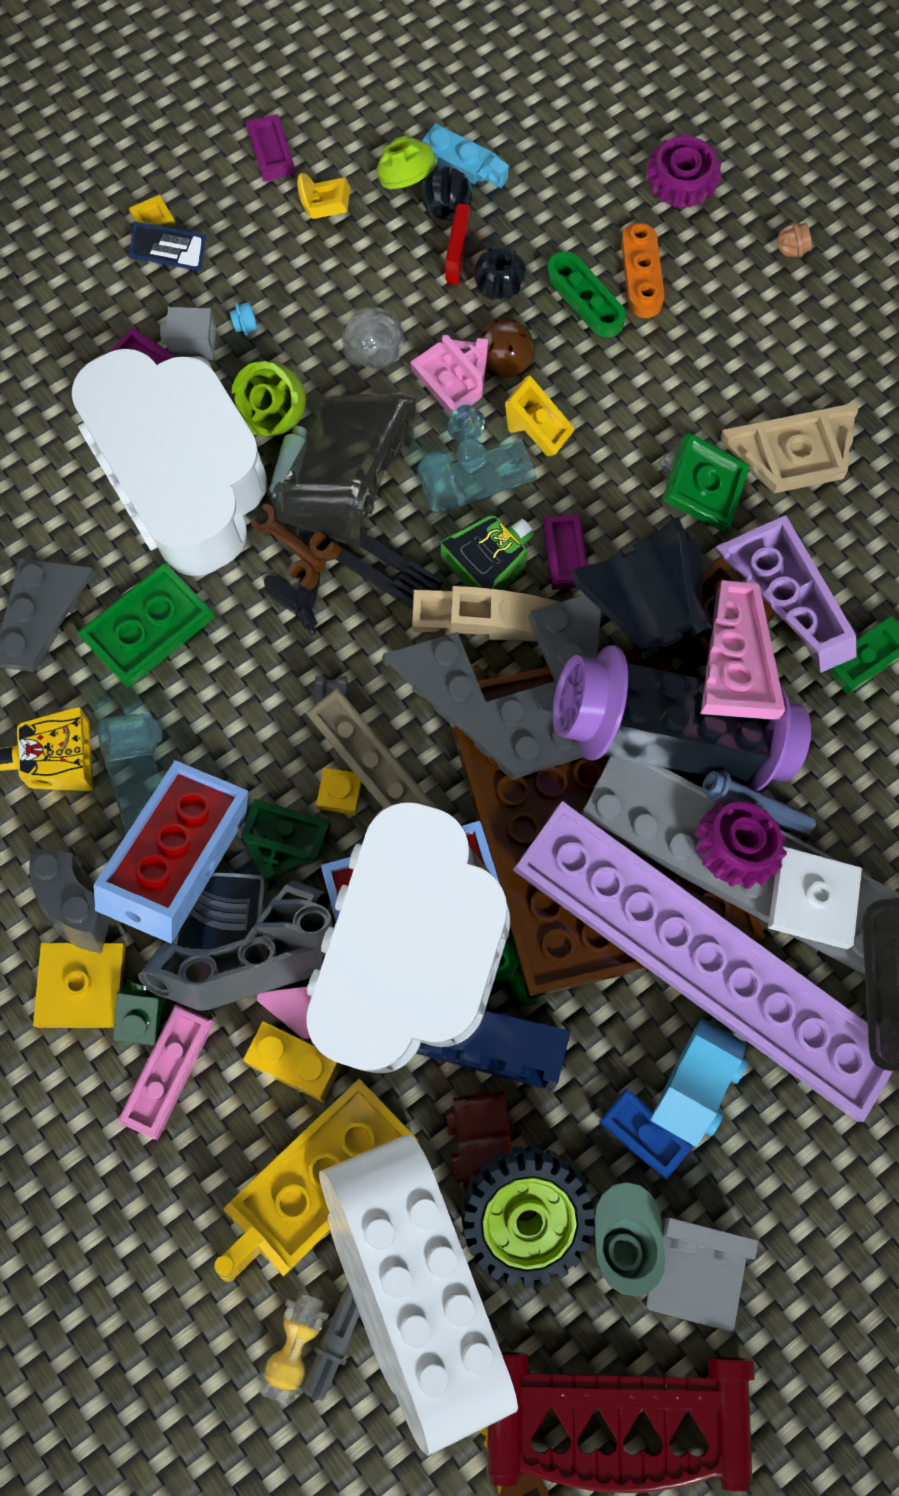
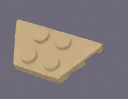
M856 402L725 429L722 431L720 439L739 460L750 465L749 470L773 493L844 479L848 471L849 450L853 442V427L858 413V404Z

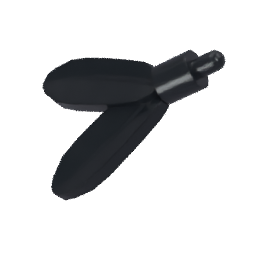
M304 571L299 579L298 592L280 577L266 576L264 578V586L268 594L290 612L298 615L303 628L308 629L311 635L316 634L315 626L317 625V620L312 609L314 608L319 590L320 572L317 585L309 590L300 585L306 576V571Z

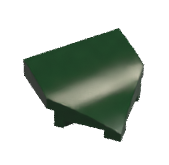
M254 799L241 836L263 880L266 882L318 861L331 823L326 819Z

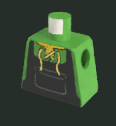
M488 516L444 539L441 542V560L466 587L505 591L526 567L528 552L523 544L533 538L534 533L530 525L523 519H519L509 528H506L497 517Z

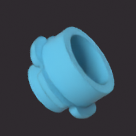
M236 302V310L230 311L236 332L243 331L244 335L249 337L248 333L258 330L250 302L240 305L239 302Z

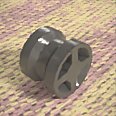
M315 676V705L336 688L349 701L347 676H338L335 680H327L324 676Z

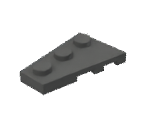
M19 559L0 631V668L35 672L58 636L57 630L68 612L72 613L79 603L77 598L86 584L90 585L97 575L93 568Z

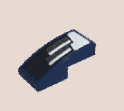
M133 222L129 258L200 272L206 235Z

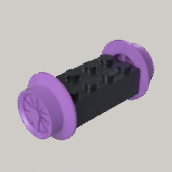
M612 645L604 647L595 659L580 655L572 656L561 672L553 701L552 718L555 733L559 737L577 740L579 751L585 759L597 760L606 755L706 776L712 771L724 770L730 774L732 780L752 788L753 791L763 789L771 780L786 782L792 779L799 772L806 759L811 739V722L806 708L801 704L789 702L787 693L782 686L781 691L785 712L780 720L701 714L704 679L627 663L623 651L619 647Z

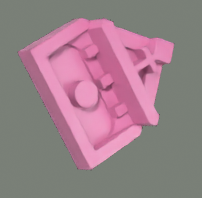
M443 335V343H437L410 362L411 370L453 419L482 397L488 339L477 338L476 342L452 340L449 335Z

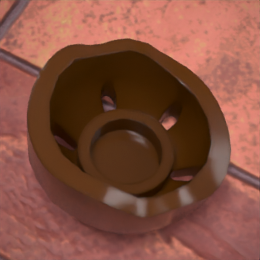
M495 320L488 324L479 336L480 339H488L486 369L496 373L498 376L509 378L518 375L527 369L535 358L532 335L526 326L516 320Z

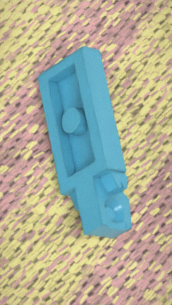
M436 123L422 140L431 145L436 153L437 166L458 169L460 172L465 173L470 183L474 185L477 181L483 182L486 180L502 188L509 178V165L500 160L495 153Z

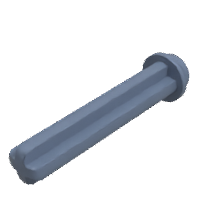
M724 770L710 772L703 782V792L713 802L722 800L728 803L731 799H736L737 802L750 801L752 804L767 810L774 820L779 823L778 826L802 837L810 836L812 829L816 827L815 819L811 818L809 814L759 791H753L752 788L732 780L730 774Z

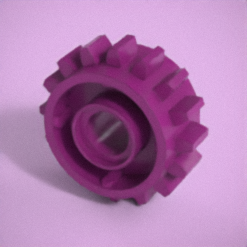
M677 136L668 141L664 140L660 148L655 147L653 149L652 157L648 159L646 182L652 184V194H656L663 203L665 202L674 207L689 208L698 203H705L707 195L713 196L715 194L716 186H719L722 174L720 171L722 162L721 160H716L717 151L715 149L712 150L705 141L696 137Z
M731 799L726 806L722 802L716 803L711 811L708 810L700 819L701 825L694 833L700 839L699 843L695 846V850L700 852L703 861L702 865L706 866L716 879L719 878L729 883L731 887L736 884L744 885L746 889H750L756 882L761 886L764 885L783 866L780 861L787 855V851L782 849L786 838L781 833L778 826L779 823L764 808L762 809L750 801L737 802L736 799Z

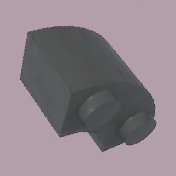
M32 848L29 863L31 885L48 921L57 933L73 945L91 952L102 953L111 917L95 911L94 892L87 890L81 885L82 874L73 853Z

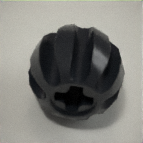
M440 167L435 171H431L424 180L421 189L423 205L427 212L437 219L453 220L458 204H471V183L465 173L460 172L458 169Z
M495 246L490 248L488 252L481 254L475 265L474 279L478 290L483 292L485 297L491 300L501 299L505 301L511 299L512 295L518 294L525 282L526 269L523 259L516 255V251L509 247L499 248Z

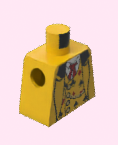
M80 707L20 723L17 727L18 745L0 747V771L19 769L20 779L29 788L76 791L93 790L90 721Z

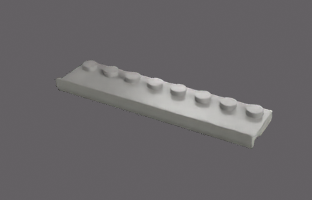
M609 756L607 764L597 780L581 815L628 849L769 924L775 875L762 886L756 882L750 889H746L744 885L736 884L731 887L729 883L713 877L714 875L708 868L702 865L703 861L700 852L695 850V846L700 840L694 835L697 828L701 825L699 821L718 802L709 800L703 792V788L664 767ZM722 800L718 801L722 802L725 806L727 805V803ZM781 830L782 835L786 838L782 848L787 847L838 861ZM861 873L854 945L849 949L795 935L791 936L869 977L877 971L898 916L899 893Z

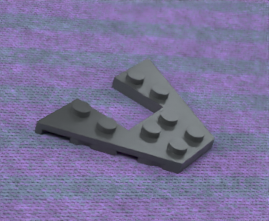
M586 595L530 611L528 615L530 625L554 682L486 702L458 632L384 653L382 662L386 667L388 665L413 686L412 690L418 696L425 697L432 703L433 709L453 727L457 726L475 742L474 746L485 756L493 758L497 762L498 768L514 780L583 757L579 751L577 740L559 737L555 733L552 718L553 701L559 677L568 660L574 655L593 659L597 656L601 610Z

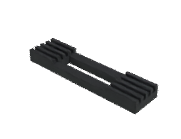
M321 502L318 505L319 508L314 509V514H310L309 520L303 523V528L300 527L298 529L300 537L309 543L311 537L317 531L327 535L329 538L324 543L323 550L331 542L338 545L344 537H347L400 571L399 579H396L394 582L342 547L340 554L335 558V560L412 610L414 590L439 591L442 587V580L412 560H406L353 526L348 519Z

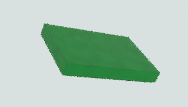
M164 562L80 629L77 634L116 678L129 689L216 617L214 612Z

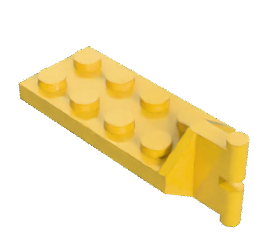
M360 1078L223 1208L244 1233L215 1261V1270L223 1281L232 1282L260 1253L284 1277L330 1231L328 1214L330 1212L320 1183V1171L404 1135H412L418 1142V1139Z

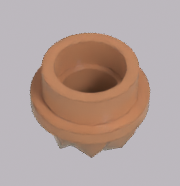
M792 222L781 230L777 240V247L786 257L800 258L803 257L804 252L812 250L811 235L806 222L802 224Z

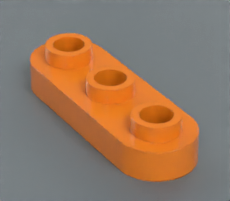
M633 223L625 228L621 241L628 307L634 315L640 318H652L661 311L665 297L657 234L648 224Z

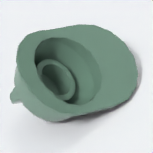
M627 1182L613 1185L601 1195L595 1208L594 1257L601 1275L610 1287L621 1294L636 1297L652 1291L659 1285L664 1274L665 1254L659 1206L651 1193L640 1185Z

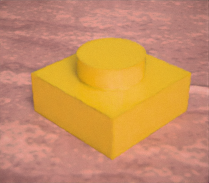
M160 194L128 208L134 222L177 229L175 220Z
M323 768L316 803L317 809L356 815L362 782L354 772Z

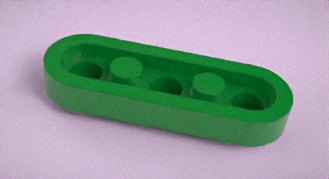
M562 251L551 256L547 266V279L595 334L601 337L618 335L624 327L626 317L625 309L576 254ZM581 297H587L589 300H583Z

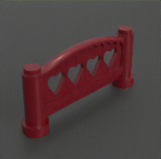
M501 1351L515 1390L518 1410L488 1426L487 1474L490 1475L491 1485L517 1486L518 1476L522 1475V1473H529L550 1482L583 1490L606 1493H645L687 1486L716 1477L721 1480V1489L749 1491V1481L753 1480L749 1381L755 1380L754 1359L709 1357V1377L528 1373V1353ZM550 1407L553 1408L570 1438L569 1448L562 1453L555 1452L551 1447L545 1452H537L531 1445L532 1437ZM596 1408L616 1440L614 1450L608 1454L601 1453L597 1448L591 1453H583L577 1445L579 1436ZM642 1409L661 1439V1448L654 1455L645 1453L643 1449L636 1454H629L623 1446L626 1435ZM687 1410L707 1442L706 1451L700 1456L692 1455L689 1450L682 1455H674L669 1448V1442Z

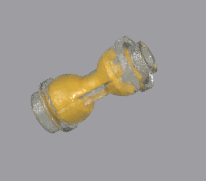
M300 1292L296 1300L287 1298L285 1306L288 1308L283 1317V1326L287 1339L284 1347L269 1358L265 1371L260 1372L258 1379L262 1383L258 1392L263 1396L292 1405L295 1396L301 1395L303 1389L301 1383L305 1375V1366L301 1355L302 1348L308 1341L318 1335L322 1328L323 1320L327 1321L329 1313L321 1310L324 1301Z

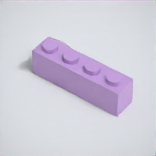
M786 515L715 547L716 552L747 583L759 584L762 598L802 640L820 673L857 657L856 634Z

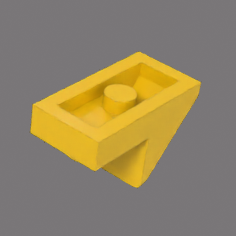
M530 375L524 378L505 402L508 431L515 433L525 430L547 457L556 455L575 430Z

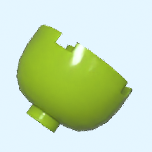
M270 361L250 363L238 373L232 385L231 393L235 394L236 408L254 435L269 437L289 432L299 423L305 411L306 394L304 386L297 374L286 365Z

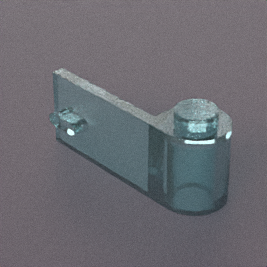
M523 439L453 463L449 455L433 452L426 455L417 467L430 509L435 512L449 511L537 479Z
M150 713L104 718L99 721L98 725L100 748L126 834L161 782L153 753L156 750L157 743H160L162 740V728L160 722L157 719L154 720Z

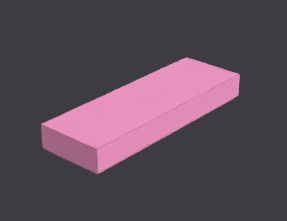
M177 1004L174 1005L117 1121L118 1123L155 1140L159 1139L211 1032L214 1021Z

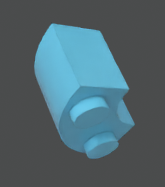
M701 1018L662 1091L651 1121L696 1147L705 1133L713 1136L723 1117V1113L718 1110L731 1081L735 1084L739 1082L748 1065V1061L743 1059L746 1042Z

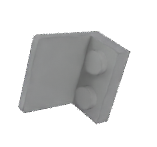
M663 1218L665 1270L659 1285L647 1294L646 1308L650 1311L725 1331H733L746 1259L756 1258L758 1241L673 1218Z

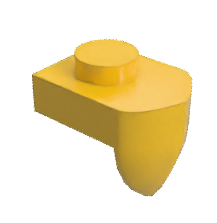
M300 173L298 175L299 199L310 218L335 216L347 212L351 187L346 177L314 183L307 174Z

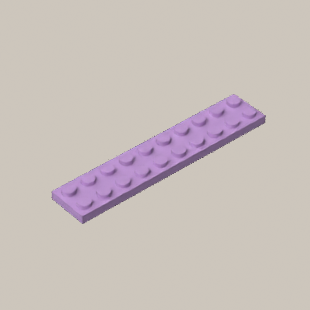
M562 801L513 871L857 1122H864L899 1062V1046Z

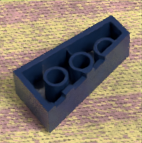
M485 1011L479 1027L465 1041L448 1047H436L421 1043L416 1054L553 1091L559 1082L571 1031L542 1022L522 1020L506 1012L494 1011L492 1013Z

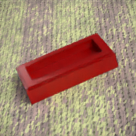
M458 204L455 209L445 259V280L449 284L459 285L470 230V205Z

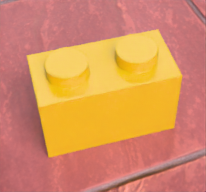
M263 1021L243 1059L248 1066L323 1103L343 1065L324 1056L315 1046Z

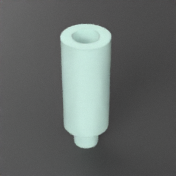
M301 426L293 427L292 433L284 436L269 488L272 494L280 498L292 499L297 492L309 449V442L305 439L307 430Z

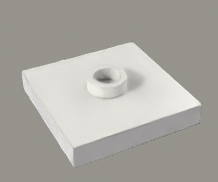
M783 847L782 849L787 851V855L780 861L783 866L775 874L768 928L844 949L851 948L854 945L862 868Z

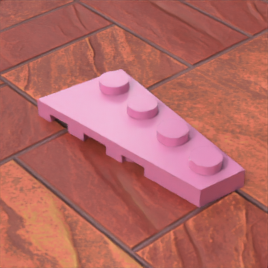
M722 580L716 592L713 629L710 638L701 714L780 720L785 712V706L760 586L757 583Z

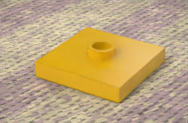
M41 943L33 1026L36 1028H114L117 992L123 986L126 945L123 943H104L102 953H96L79 948L72 943Z

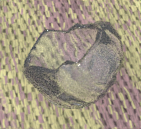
M380 307L361 309L351 316L342 335L344 355L353 365H364L372 369L391 365L394 361L399 360L404 350V330L401 327L400 321L396 320L395 316L391 315L387 310H383Z

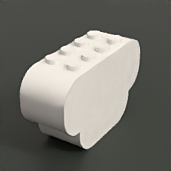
M119 349L109 352L87 364L76 376L72 387L73 403L83 420V423L78 425V428L149 549L152 551L158 548L171 568L189 576L209 574L234 560L242 551L246 542L247 528L243 515L253 510L263 499L267 489V475L251 430L214 371L206 363L192 357H175L156 365L146 354L131 349Z
M400 803L383 810L369 825L363 843L355 845L349 863V868L354 869L349 886L342 885L336 900L335 909L340 911L335 928L328 927L323 938L321 952L326 953L321 970L315 969L313 971L307 988V995L312 996L307 1010V1028L316 1048L324 1056L335 1062L371 1073H389L400 1069L414 1057L421 1043L436 1047L453 1046L465 1041L477 1030L484 1016L510 929V913L504 891L499 882L490 873L474 866L472 851L461 825L448 813L417 803Z
M404 1135L320 1171V1183L330 1212L328 1214V1223L343 1270L377 1362L390 1389L397 1397L405 1420L419 1448L429 1456L517 1412V1399L509 1372L433 1171L415 1138L412 1135Z

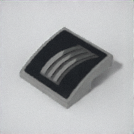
M213 873L176 935L174 944L183 948L188 947L204 952L245 939L266 910L269 880L265 882L260 875Z

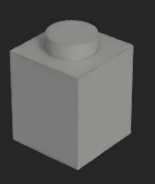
M168 307L167 322L161 323L160 335L162 344H167L169 352L177 357L201 356L207 360L214 359L217 330L211 308Z

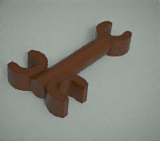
M264 504L262 508L269 515L267 522L261 524L253 519L250 522L252 527L262 534L274 535L302 559L292 563L287 573L298 579L306 571V576L300 585L309 590L313 589L318 583L319 572L326 566V561H332L337 558L341 552V547L331 542L323 550V545L329 537L320 531H317L311 537L309 547L281 523L282 516L277 509Z

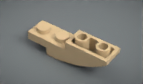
M453 586V591L414 590L412 631L438 632L442 629L444 633L487 634L490 640L537 641L528 619L530 611L559 602L529 594L477 587Z

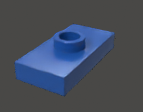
M626 1088L598 1123L665 1181L693 1148V1145L652 1122L651 1117L654 1111Z

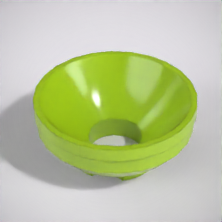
M407 136L394 139L391 144L384 147L377 166L380 184L387 189H399L421 181L436 167L438 162L436 153L431 145L421 140L408 138Z

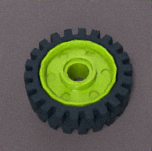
M530 1145L529 1151H524L522 1146L512 1147V1153L505 1154L504 1150L495 1153L494 1161L490 1162L486 1159L480 1164V1172L476 1173L474 1171L469 1178V1187H465L463 1204H461V1219L468 1249L471 1255L475 1256L476 1263L482 1270L487 1268L489 1275L496 1280H499L501 1276L504 1277L507 1285L516 1287L517 1280H521L524 1288L534 1287V1280L541 1279L544 1286L552 1283L551 1276L556 1273L562 1279L569 1274L568 1265L571 1264L576 1268L582 1261L580 1253L581 1251L588 1252L591 1246L589 1236H594L595 1225L593 1218H595V1214L585 1182L577 1169L575 1170L566 1158L560 1159L558 1154L550 1149H547L546 1153H544L539 1146ZM533 1210L537 1212V1215L530 1221L517 1219L524 1211Z

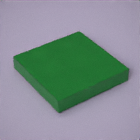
M687 433L681 439L662 501L725 532L731 529L750 465L697 436Z

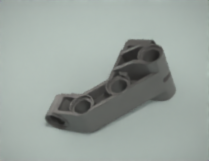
M294 880L290 881L283 887L278 896L273 898L245 939L204 952L188 947L183 948L175 944H161L138 974L139 980L152 993L201 1011L210 1010L301 980L309 983L315 969L321 970L326 953L321 952L323 938L328 927H333L331 915L328 911L329 894L312 886Z

